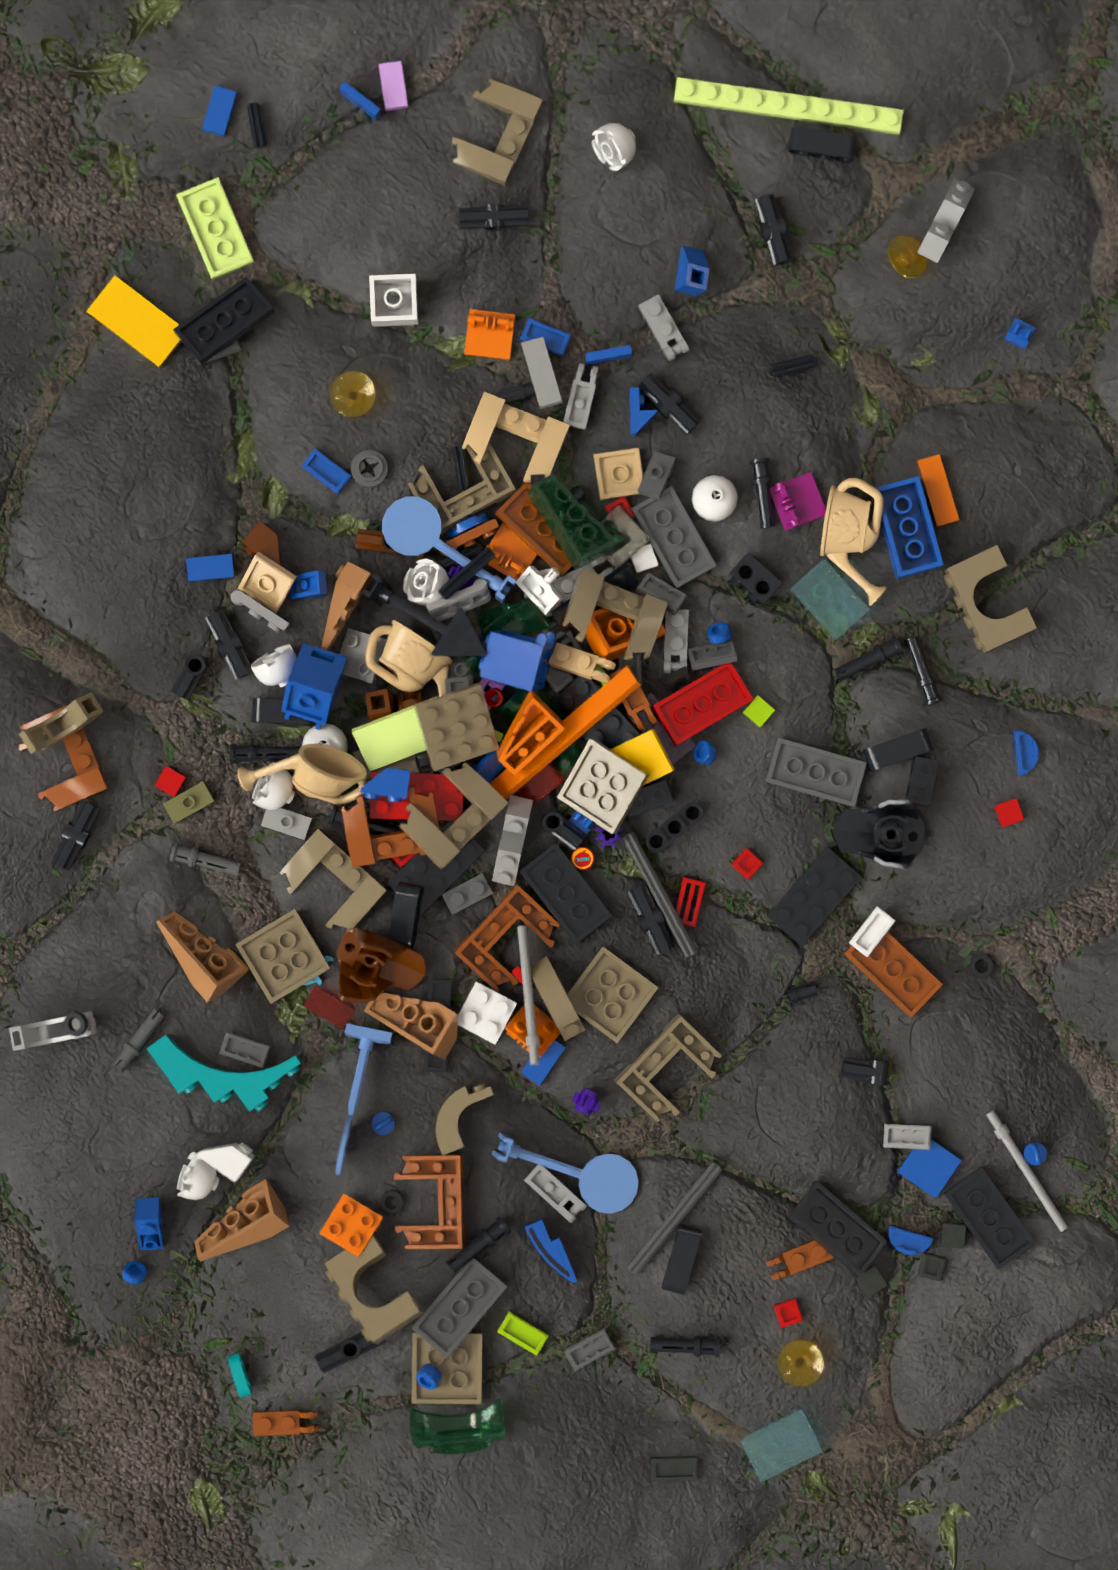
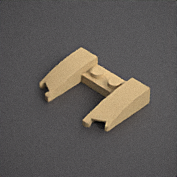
M484 392L462 448L465 450L469 445L478 454L474 461L480 464L495 428L503 429L537 443L523 481L531 482V475L542 474L545 475V481H548L570 425L551 417L545 420L505 404L504 399Z

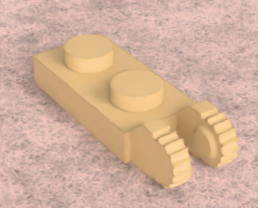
M560 643L556 644L548 662L551 667L605 683L609 682L610 677L605 673L596 671L597 667L600 666L608 670H614L616 666L612 661Z

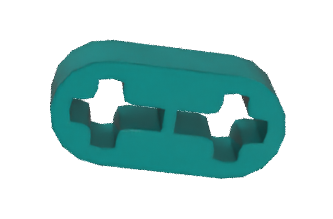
M240 1353L227 1356L240 1398L252 1395L251 1385Z

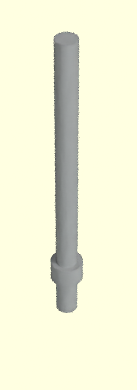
M519 926L517 929L528 1035L525 1037L526 1047H529L530 1065L540 1064L538 1052L540 1038L537 1036L527 926Z
M994 1109L986 1113V1116L995 1128L994 1133L998 1139H1002L1059 1231L1062 1232L1067 1229V1224L1009 1135L1010 1130L1006 1124H1002Z

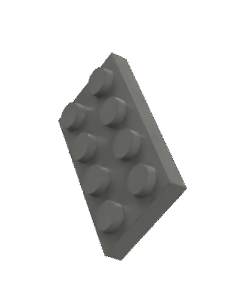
M672 486L663 491L660 500L649 498L631 508L676 589L716 567L713 558Z
M777 738L765 782L855 807L867 762Z
M473 1258L459 1271L414 1324L412 1330L448 1359L503 1294L507 1286Z

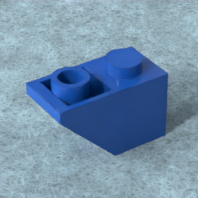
M681 246L675 291L694 296L706 291L710 268L704 251Z
M387 767L362 786L360 793H365L364 798L378 799L379 795L388 796V801L402 802V798L407 799L410 770Z
M159 1197L136 1199L135 1225L140 1250L164 1249L162 1210Z

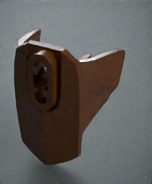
M353 927L345 931L336 953L340 964L339 997L343 1001L358 1003L375 1001L390 986L409 991L426 974V963L422 954L394 940L365 929Z

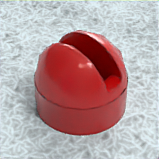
M489 689L485 694L486 703L491 707L499 706L504 700V694L501 689ZM497 692L499 696L494 702L491 699Z

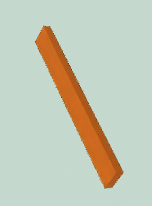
M626 666L563 720L565 729L515 776L506 769L489 784L507 800L510 795H513L641 685L631 669Z

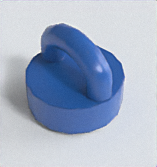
M715 623L707 630L711 644L731 641L730 627L726 623Z
M704 740L698 742L693 751L696 762L711 765L716 757L715 745Z
M379 1112L372 1119V1128L380 1135L389 1134L395 1126L394 1117L388 1112Z
M1031 1142L1024 1147L1023 1157L1031 1165H1040L1046 1160L1047 1151L1042 1144Z
M131 1261L124 1266L122 1277L130 1284H141L146 1277L147 1269L142 1263Z
M424 1364L418 1372L416 1380L423 1388L433 1390L441 1380V1373L432 1364Z

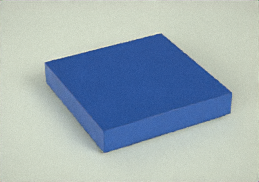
M931 1140L930 1150L912 1149L897 1172L936 1199L962 1160Z

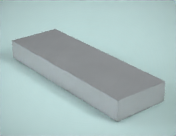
M540 337L522 342L521 346L540 409L562 403L544 338Z

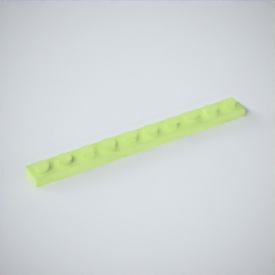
M678 77L674 102L898 135L900 134L903 110Z

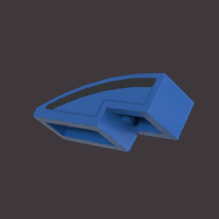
M542 1218L526 1224L525 1229L530 1240L547 1263L572 1283L577 1282V1277L560 1236L550 1239Z

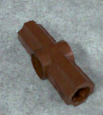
M358 528L356 549L384 552L390 555H403L385 546L386 540L381 531ZM425 553L413 557L424 558Z

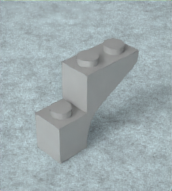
M954 179L917 252L918 254L938 263L975 188L965 181Z
M510 795L492 878L493 882L511 886L515 885L533 803L531 799Z
M92 1011L83 1013L87 1017L88 1028L84 1034L78 1037L66 1032L64 1028L66 1017L9 1028L13 1051L96 1034V1022ZM77 1018L72 1020V1026L75 1030L80 1028V1021Z

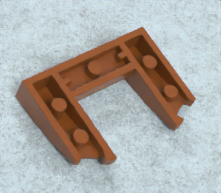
M67 706L20 726V729L25 730L59 713ZM84 727L63 740L77 776L38 793L40 799L43 800L46 797L56 805L53 809L54 811L61 810L109 790ZM25 743L19 744L20 751L28 749Z
M408 786L411 804L441 831L433 791H430L427 797L416 794L415 786ZM363 794L356 797L358 804L348 811L345 806L342 807L352 867L375 864V860L415 853L426 855L403 830L371 836Z
M517 884L509 890L500 900L501 902L470 935L468 934L453 950L459 958L496 992L499 991L497 985L510 980L512 985L519 983L488 952L516 920L520 918L550 948L554 945V941L549 939L553 926L559 927L560 925Z
M463 1154L403 1156L402 1159L407 1161L402 1173H395L394 1180L438 1179L439 1224L395 1226L396 1232L403 1231L409 1242L404 1248L463 1249L466 1246L465 1224H463Z

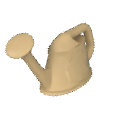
M848 478L842 481L837 488L835 485L831 486L824 519L820 556L826 555L859 584L868 594L869 605L872 606L881 598L887 587H877L870 584L850 564L848 553H864L875 544L879 537L884 500L881 492L864 480ZM857 487L874 498L872 523L870 521L872 502L847 493L846 490L848 488Z
M395 620L392 621V626L382 625L370 634L365 661L372 672L397 689L405 692L422 690L423 686L433 679L438 686L439 696L447 694L445 679L449 678V664L453 662L448 656H433L431 653L435 648L434 645ZM384 634L389 636L382 656L378 661L393 671L394 675L374 660L377 641Z
M324 744L303 745L297 755L256 771H249L244 767L238 769L239 783L246 791H251L254 782L259 778L278 771L293 769L295 773L292 777V782L298 791L308 797L318 798L338 805L348 804L354 801L358 795L364 794L360 793V790L367 783L365 779L367 775L366 769L356 758L340 749ZM355 783L359 784L358 788L347 793L346 795L340 796L341 793H343L345 790L350 788Z

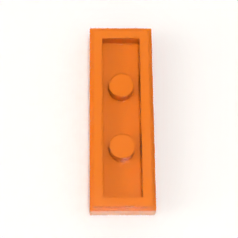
M940 454L918 460V468L936 527L959 521Z

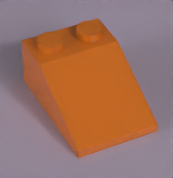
M605 608L594 611L585 634L594 654L609 661L625 655L635 620ZM662 623L656 639L667 633Z

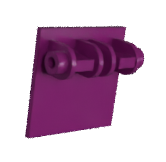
M811 472L786 482H780L770 488V495L785 531L825 516L826 508Z

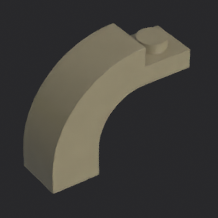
M91 692L75 699L66 708L49 719L23 730L19 735L32 754L41 749L45 750L66 739L92 722L104 711Z
M545 957L531 964V977L564 1040L566 1041L585 1031L549 959Z
M485 1083L475 1086L470 1094L465 1085L453 1092L444 1102L436 1122V1137L442 1155L465 1146L458 1128L459 1116L468 1105L494 1095L491 1085L486 1087Z

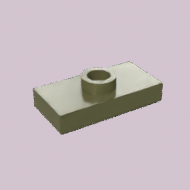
M203 781L168 800L163 805L173 823L176 824L215 801Z

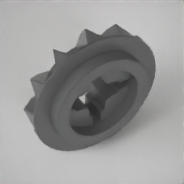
M365 450L357 454L353 459L351 473L360 485L367 487L376 486L386 478L388 466L385 458L380 453L373 450ZM364 461L369 463V465L377 464L373 469L375 477L369 472L363 473L366 469Z

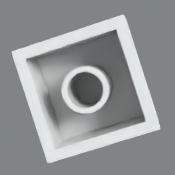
M416 275L369 276L372 326L418 325Z
M476 981L458 1015V1025L496 1044L517 1002Z

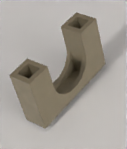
M998 545L945 570L946 575H944L947 586L949 588L953 587L956 594L954 596L956 605L959 609L963 608L966 615L963 617L969 630L973 629L976 636L973 638L978 650L982 649L984 653L1037 628L1028 608H1024L1002 619H991L981 614L975 606L973 593L979 580L1007 566Z
M373 1234L359 1257L344 1250L325 1263L328 1269L325 1273L332 1283H337L340 1288L337 1293L344 1303L348 1301L352 1308L349 1312L356 1322L360 1321L364 1327L361 1332L368 1342L372 1340L373 1343L378 1344L422 1315L423 1311L413 1295L408 1291L380 1308L367 1307L359 1298L357 1285L361 1274L368 1267L387 1255L376 1235Z

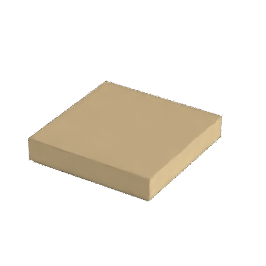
M639 448L593 455L600 500L641 495L638 494V488L643 479Z
M257 552L238 589L277 613L297 576L262 553Z

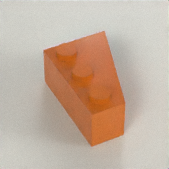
M529 691L499 749L496 751L498 760L514 776L565 729L563 721L533 691Z

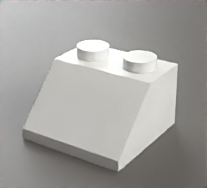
M243 1142L241 1144L232 1143L204 1148L197 1154L198 1157L233 1182H236L242 1176L255 1157L252 1154L253 1149Z

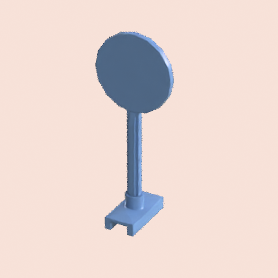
M404 497L396 500L386 510L382 519V533L387 544L394 551L405 556H418L434 547L463 567L471 561L439 539L441 519L437 509L429 501L420 497ZM483 568L475 574L480 579H484L489 584L488 587L496 591L495 599L502 604L505 601V595L516 584V580L509 575L503 580L497 575L493 576Z
M346 1024L345 1035L360 1039V1054L348 1104V1117L340 1145L336 1175H341L353 1116L358 1107L369 1052L372 1051L374 1042L391 1045L392 1033Z
M501 1132L498 1134V1137L503 1142H500L498 1151H492V1155L496 1159L507 1162L508 1156L515 1159L518 1157L579 1178L581 1197L589 1207L598 1212L611 1214L622 1211L632 1203L637 1194L639 1181L636 1170L628 1160L620 1155L605 1153L595 1156L586 1163L583 1169L522 1149L520 1145L513 1143L514 1140L509 1135Z

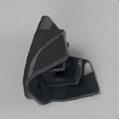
M887 800L865 809H845L838 818L833 831L835 840L842 852L867 857L877 861L882 866L907 869L913 865L914 859L923 850L925 825L918 815V809L914 801ZM887 831H892L895 837L888 839L886 836ZM911 832L917 836L915 841H910L908 838Z

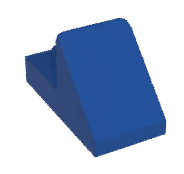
M630 388V436L636 437L657 415L658 410H640V408H644V394H639V388Z
M324 570L295 575L297 578L290 589V600L326 596L327 583Z

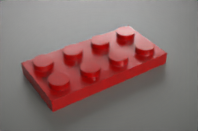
M727 663L661 700L651 708L673 744L677 746L754 699L732 663Z
M371 772V779L381 772ZM410 773L408 786H415L416 794L428 797L430 791H433L439 820L455 821L462 815L463 794L444 774ZM409 790L407 792V799L402 798V802L388 801V796L379 795L378 799H370V819L408 820L411 813L406 810L407 805L411 803Z

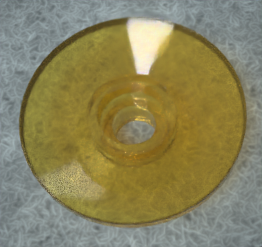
M898 235L891 240L888 246V257L891 265L900 275L906 278H917L926 270L927 258L917 253L921 244L909 235Z
M356 371L345 372L339 375L331 385V403L344 416H362L372 408L375 402L376 391L374 384L363 373ZM356 392L358 396L352 400L349 398V394Z
M795 1340L782 1348L778 1356L777 1367L781 1377L787 1383L796 1387H805L819 1379L823 1371L824 1360L820 1350L813 1343L806 1340ZM798 1358H802L804 1360V1364L802 1366L796 1365V1360Z

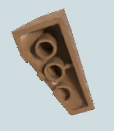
M347 562L345 566L341 565L335 575L338 579L335 583L321 649L327 651L332 647L361 599L363 590L367 589L373 579L371 573L350 562Z
M172 912L157 920V925L192 986L207 1003L224 994L248 972L249 968L235 952L229 948L225 950L215 943L216 939L211 936L207 938L198 932L197 926L176 912Z
M382 993L375 1001H370L364 1010L367 1014L444 1060L457 1040L458 1014L440 1003Z
M264 1179L242 1194L243 1199L235 1207L230 1206L226 1210L228 1214L219 1223L214 1222L195 1241L198 1260L203 1261L273 1237L289 1227L286 1210L267 1179Z

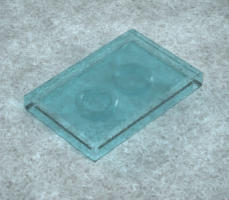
M825 559L819 562L789 589L834 640H837L870 610Z
M802 1408L740 1439L760 1482L823 1452Z

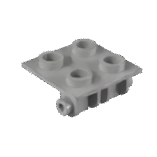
M348 628L340 651V655L347 657L344 675L372 684L376 680V674L368 668L365 661L370 634ZM379 638L377 641L374 660L377 664L380 663L378 660L382 656L387 639Z

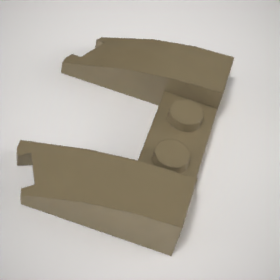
M489 80L490 86L481 93L478 90L474 92L473 98L511 114L510 120L495 152L453 137L452 145L457 146L458 158H454L453 163L505 186L543 105V99L509 85Z
M490 442L480 464L474 461L478 454L469 445L466 449L484 481L445 502L443 501L424 465L418 469L422 476L415 485L411 482L408 483L414 497H420L429 501L437 509L441 519L440 535L456 527L458 522L495 502L496 504L503 502L516 492Z
M583 568L577 576L563 626L565 627L571 622L580 632L575 638L582 642L595 606H600L635 620L624 659L631 660L633 653L645 652L644 659H648L668 602L648 594L645 597H641L604 582V576Z
M466 762L462 763V769L451 772L449 768H446L442 771L472 803L461 816L442 833L418 809L409 803L406 810L411 813L407 825H400L401 829L439 868L445 867L460 852V849L508 804Z
M320 829L313 833L280 872L281 875L286 873L291 887L287 888L289 894H292L321 862L354 891L325 925L331 929L333 924L345 927L347 930L355 927L388 891L361 866L352 867L350 856Z
M679 1014L662 1029L663 1032L632 1064L629 1063L614 1079L657 1122L660 1121L658 1115L671 1111L673 1116L680 1113L649 1082L664 1065L682 1049L713 1079L716 1074L715 1071L711 1070L714 1057L721 1058V1054Z

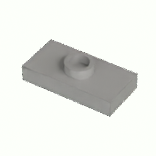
M278 808L276 810H266L261 826L305 840L312 818Z
M885 1124L883 1147L930 1150L932 1127Z

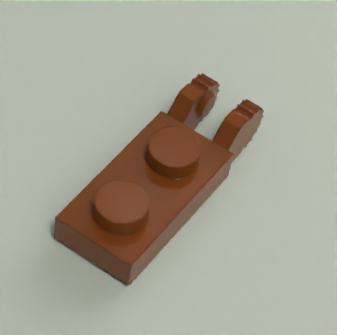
M492 519L447 541L446 544L455 550L460 545L463 548H467L476 543L475 538L483 535L485 539L497 533L495 528L499 527L496 519Z
M626 666L609 674L608 676L610 677V680L614 676H616L620 671H622ZM641 686L622 701L629 716L633 717L640 731L645 729V724L637 712L645 709L650 722L653 724L658 722Z
M815 1240L784 1251L782 1255L767 1260L766 1265L767 1267H772L785 1260L787 1268L776 1271L771 1275L772 1280H776L789 1274L793 1275L834 1257Z
M300 1409L253 1412V1436L318 1432L319 1427L317 1425L300 1426V1418L312 1419L318 1417V1411H300Z

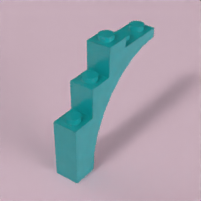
M168 1034L147 1048L179 1094L183 1091L186 1094L190 1093L198 1087L196 1082L199 1081L214 1103L218 1100L223 1103L233 1096L231 1091L234 1090L249 1112L253 1109L258 1112L268 1105L266 1100L270 1096L265 1089L268 1087L271 1091L281 1084L279 1080L285 1074L288 1077L292 1076L300 1070L298 1065L302 1063L300 1058L295 1055L282 1064L265 1070L252 1072L225 1071L210 1067L194 1059L182 1050Z

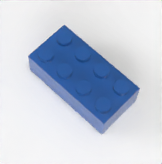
M919 476L876 487L881 492L884 500L881 527L896 580L941 568L944 564Z

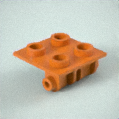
M470 309L464 355L510 360L515 314Z
M505 523L501 524L492 541L487 545L495 553V557L488 565L506 576L509 575L516 581L531 565L537 555Z
M525 1004L504 1027V1030L507 1031L506 1035H509L514 1040L517 1038V1044L520 1041L523 1043L522 1048L526 1046L525 1037L528 1036ZM534 1005L537 1036L540 1038V1046H538L540 1058L560 1034V1031L555 1022Z
M343 1193L319 1234L359 1257L373 1233L379 1229L383 1217Z

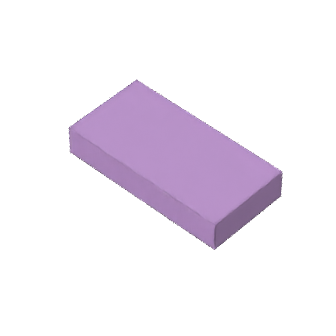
M401 61L379 64L385 111L408 108Z

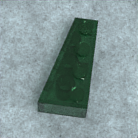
M552 474L531 486L528 492L530 498L575 571L615 549L619 540L614 535L611 536L605 530V526L600 521L597 522L588 513V509L583 504L580 505L573 498V495Z

